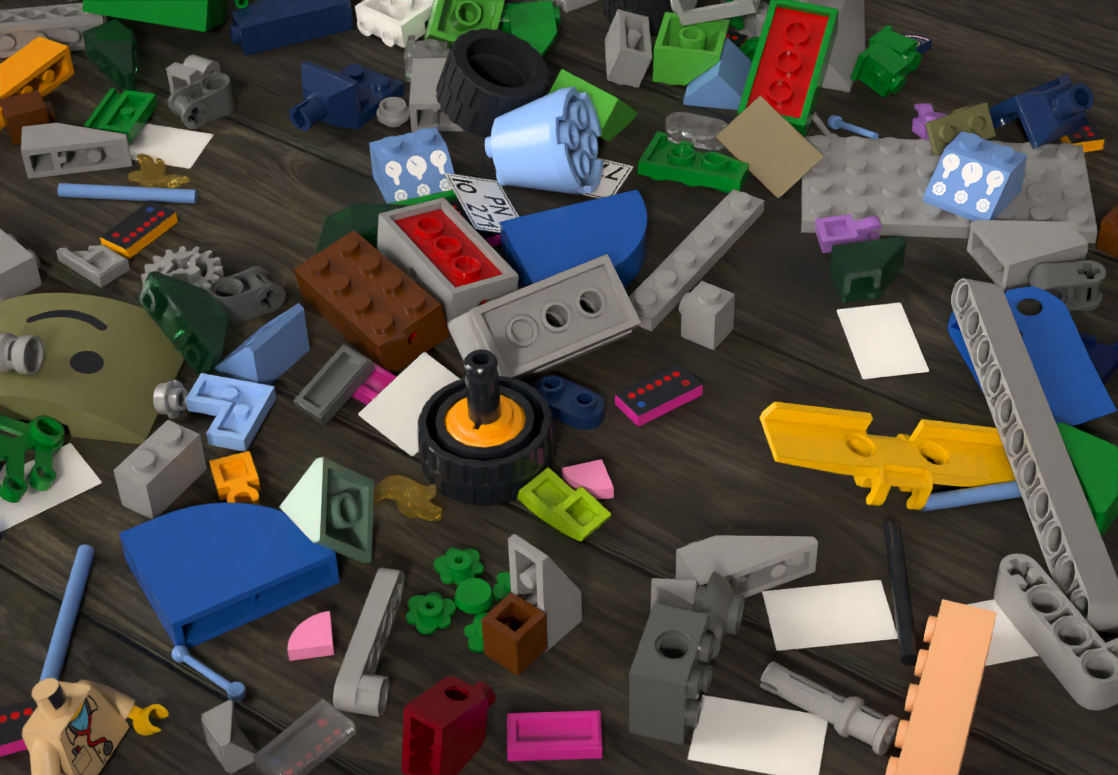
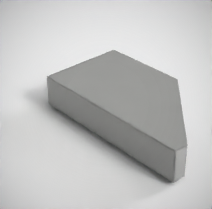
M104 245L89 246L88 251L70 252L67 247L56 250L58 261L101 288L130 270L126 258Z

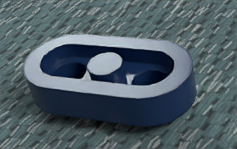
M555 375L542 377L534 383L533 388L546 399L554 419L580 430L596 428L604 421L605 403L599 394Z

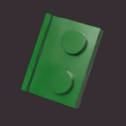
M111 88L87 120L84 127L126 134L128 143H132L158 105L156 94L130 90L116 93V89Z

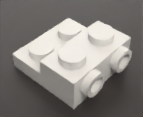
M364 0L355 6L358 28L365 36L374 34L381 37L388 46L396 44L405 48L425 34V21L429 20L433 0Z

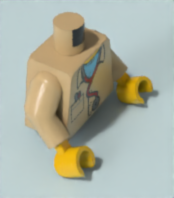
M54 678L44 679L37 683L31 692V696L38 707L22 731V737L30 753L31 775H98L128 730L129 725L125 721L127 717L132 719L133 727L138 734L147 736L161 731L160 728L150 723L148 716L163 719L168 717V711L160 704H152L145 708H140L134 705L135 699L110 686L89 680L69 683L58 682Z

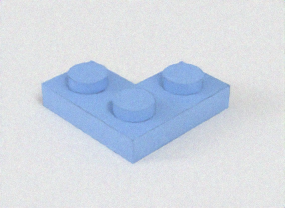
M201 373L185 401L188 411L216 416L206 433L208 445L246 452L276 400L275 386Z

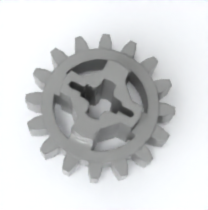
M181 246L179 252L173 253L170 249L165 250L166 255L163 258L155 255L153 257L154 264H145V273L141 274L146 298L153 299L156 307L166 303V308L169 311L176 305H180L182 311H186L189 304H194L198 308L202 307L201 301L203 299L211 301L209 288L212 282L224 277L220 258H213L212 251L210 250L201 254L200 247L197 246L192 251H186L185 246Z

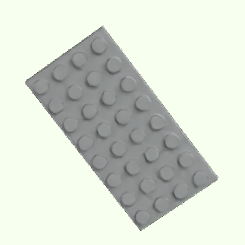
M824 135L805 137L824 157L801 178L802 233H816L815 219L851 214L853 221L869 216L879 217L882 229L871 232L878 231L879 235L969 239L971 220L923 202L924 193L942 156L934 155L930 140L896 139L893 137L874 140L859 136L827 137ZM991 141L999 145L1008 146L1015 151L1027 155L1022 190L995 220L1068 221L1085 237L1088 243H1096L1098 231L1083 145H1073L1070 143L1045 144L1033 149L1030 142L1003 143Z

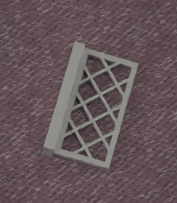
M83 3L0 10V58L11 57L38 36L69 46L70 52L108 48L107 28L109 16L83 12Z

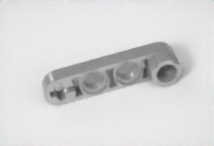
M380 567L376 573L335 682L333 692L334 710L377 717L383 715L386 710L390 688L389 677L375 675L402 601L405 575L402 570Z

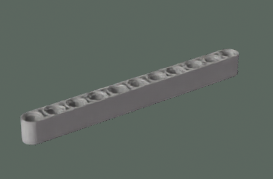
M965 278L959 279L951 295L952 309L1053 582L1096 632L1116 634L1118 633V578L1004 291L997 284Z

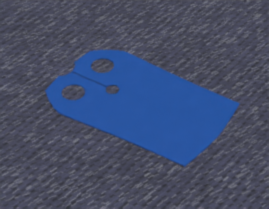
M1034 286L1007 290L1005 294L1018 329L1023 333V342L1055 422H1063L1070 426H1075L1116 412L1117 409L1088 355L1065 303L1049 292ZM1035 299L1042 304L1043 308L1039 314L1027 316L1018 311L1017 305L1021 300ZM952 311L948 323L949 335L982 390L954 311Z

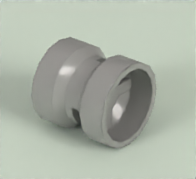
M0 332V372L9 373L15 369L19 374L35 375L38 373L44 361V345L42 340L35 335L23 334L17 338L14 334Z

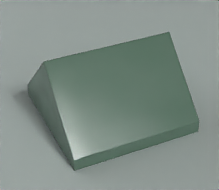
M325 457L316 458L280 505V508L312 543L334 550L362 563L372 562L374 480Z

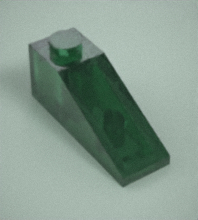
M117 19L82 31L87 59L122 93L124 90L138 92L137 59L134 49L137 46V40L133 31L130 28H126Z

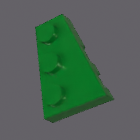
M657 131L638 161V174L649 176L653 180H672L683 182V184L691 187L705 186L716 188L720 192L730 193L733 189L741 191L748 178L749 164L715 151L703 154L694 150L693 143L683 140L679 145L668 141V134Z

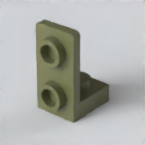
M987 102L964 106L953 110L951 114L926 122L932 150L936 156L942 155L944 149L961 131L976 134L983 139L996 136Z

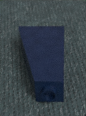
M260 0L243 9L232 12L233 25L229 26V33L232 43L234 45L238 44L244 56L352 30L354 27L350 0Z

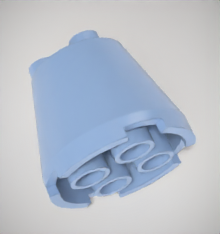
M575 86L559 89L495 118L491 136L485 139V151L489 158H493L497 170V181L500 186H515L568 194H584L594 192L602 177L603 161L601 159L597 160V136H602L599 119L589 95L586 92L579 93Z

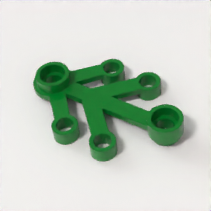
M0 415V430L18 436L12 438L0 434V462L6 460V476L0 484V496L8 502L17 503L21 501L28 489V485L24 480L25 452L35 450V465L27 476L28 484L38 491L49 490L56 478V473L52 469V453L61 449L64 443L63 435L65 431L60 422L49 416H38L29 423H25Z

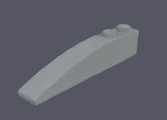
M811 0L810 4L839 9L838 32L822 88L850 92L854 84L850 76L859 54L865 50L864 0Z

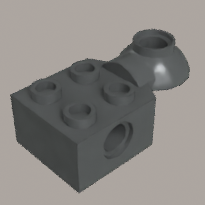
M714 571L711 574L707 586L699 585L692 611L657 603L653 604L629 672V733L684 745L689 727L697 728L702 710V701L698 700L700 691L708 692L713 675V665L707 663L718 655L725 635L738 634L744 611L745 596L736 594L730 583Z

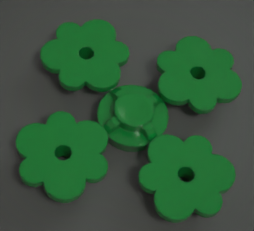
M450 548L447 550L446 556H440L435 559L434 570L440 574L442 583H455L458 586L454 601L447 598L442 599L441 594L438 592H430L427 596L415 595L408 601L409 611L406 613V621L411 625H416L420 633L432 634L438 628L445 629L451 625V616L455 614L456 606L465 613L477 614L473 619V624L465 627L464 635L468 638V648L470 651L477 654L484 653L481 619L488 614L484 611L491 607L494 598L502 601L511 593L510 572L499 573L497 575V584L491 590L490 585L486 581L475 578L484 572L478 551L474 549L460 550L458 548Z

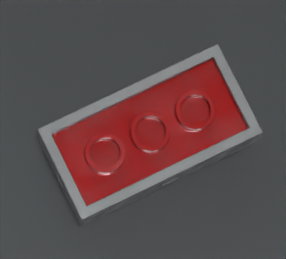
M444 197L379 214L377 250L442 305L447 324L456 317L469 312L472 308L517 291L519 275Z

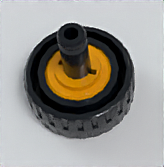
M482 349L470 352L465 357V378L442 387L423 406L418 417V450L423 473L431 485L440 493L466 504L496 505L516 500L521 488L546 468L552 469L555 456V429L553 414L546 399L535 388L522 381L499 376L497 356L488 350Z

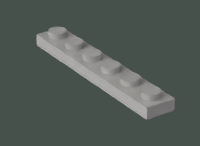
M733 189L629 296L641 321L639 327L652 331L682 300L683 296L698 283L764 212L765 200Z

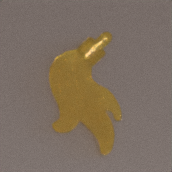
M146 154L137 155L141 170L133 171L128 175L129 182L137 181L142 187L175 189L181 188V184L190 181L188 176L179 177V174L165 175L166 167L163 160L157 158V164L155 165L153 158Z
M393 475L384 478L380 483L374 485V503L383 499H394L400 512L414 519L419 516L431 521L442 519V508L434 505L429 500L436 495V486L434 484L423 486L405 476Z

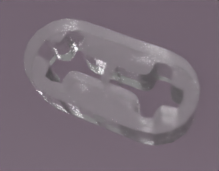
M676 112L666 118L665 133L668 134V140L676 144H680L681 141L685 140L693 143L694 147L719 150L725 146L716 136L728 124L717 118Z

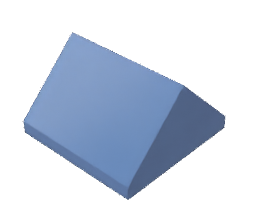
M726 38L720 62L688 83L683 105L738 110L752 61Z
M298 303L264 324L214 367L216 372L226 378L270 386L310 350L304 308Z

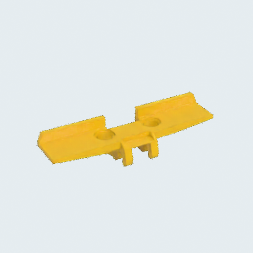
M773 402L759 417L776 462L838 474L854 475L857 486L871 488L870 493L866 497L867 505L881 506L891 486H897L903 492H912L911 497L907 500V508L921 510L927 503L933 489V484L978 487L1016 481L997 428L921 419L911 436L908 434H898L896 437L871 435L866 433L868 426L873 420L871 413L783 402ZM926 459H932L933 461H935L936 464H933Z

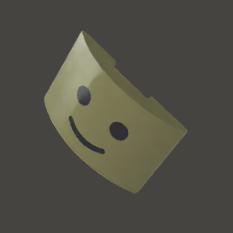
M38 293L0 302V332L14 334L17 338L23 334L38 336L44 345V361L41 369L35 375L19 374L15 369L9 373L0 372V415L32 421L42 415L49 416L63 425H68L71 437L141 445L153 434L162 415L156 412L153 404V394L156 386L160 383L179 379L197 342V336L192 331L162 315L132 304L99 296L76 293Z

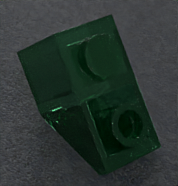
M905 236L832 246L829 275L842 303L874 299L881 296L903 270L907 241Z

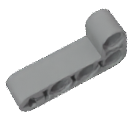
M1017 553L1004 557L999 565L994 589V600L1079 705L1089 710L1098 711L1118 704V638L1105 643L1032 557Z

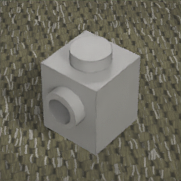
M701 281L690 293H686L680 302L681 337L715 350L733 330L735 294Z

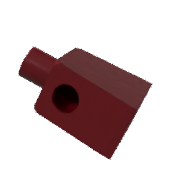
M447 676L409 702L404 707L401 773L404 775H457L485 741L487 710L496 701L492 688L481 681L471 686L455 676Z

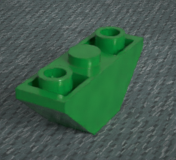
M1063 422L1056 423L1102 537L1118 516V447Z

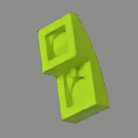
M549 467L521 488L517 499L543 521L580 542L611 517V513L582 486L574 491Z

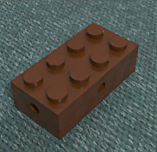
M354 230L293 269L304 301L364 356L393 375L412 363L423 352H428L450 337L442 305Z

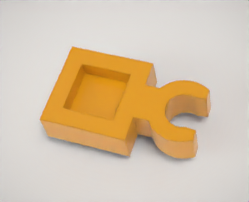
M250 451L209 461L220 500L227 499V503L260 505L258 490H261Z

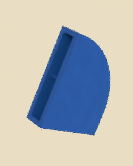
M633 190L500 221L501 250L510 267L519 275L518 283L521 288L608 254L623 287L626 288L638 275L646 257L647 211L645 203L639 191Z
M213 503L192 506L162 515L119 533L126 563L175 647L177 645H184L188 649L340 583L334 550L312 543L285 512L265 506L246 503Z

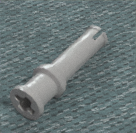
M775 661L769 663L762 674V682L760 683L762 689L776 694L788 702L827 720V722L834 725L835 730L842 737L845 738L851 735L872 746L873 752L879 756L885 754L892 745L900 723L899 717L893 714L885 716L865 706L864 700L857 696L845 698L788 670Z

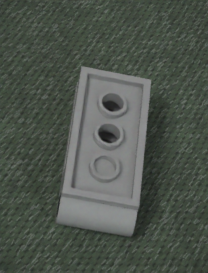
M608 254L472 308L469 312L450 321L447 324V328L463 361L470 352L480 349L488 350L497 356L499 376L523 381L629 336L632 333V329L637 328L641 321ZM581 306L586 308L588 312L584 311ZM546 319L552 321L555 327L551 326Z

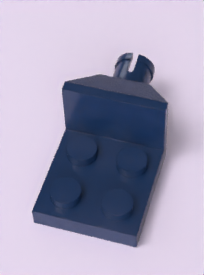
M304 61L301 63L304 101L289 110V117L292 124L299 130L302 128L304 132L311 129L318 121L331 126L360 129L377 116V109L383 99L389 97L400 98L404 95V84L354 63H351L341 72L336 73L311 62Z
M1066 74L989 108L994 129L1020 118L1031 146L1035 149L1090 125L1084 111L1089 110L1093 106L1094 96L1091 89L1085 84L1080 83L1073 86L1069 75Z

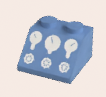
M436 127L422 128L412 133L395 137L389 136L369 143L373 178L386 203L452 190L444 173H455L447 145Z
M961 131L944 149L924 193L923 202L971 221L995 220L1022 190L1027 155L1015 151L1008 146L999 145L980 138L976 134Z

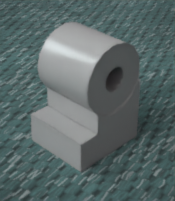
M194 54L188 56L183 65L174 62L166 68L170 92L172 94L176 89L201 80L209 74L221 73L219 63Z

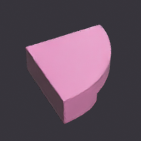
M602 459L562 468L564 482L574 491L582 486L596 499L614 498V487Z
M330 611L313 615L303 621L293 631L288 642L289 661L334 655Z

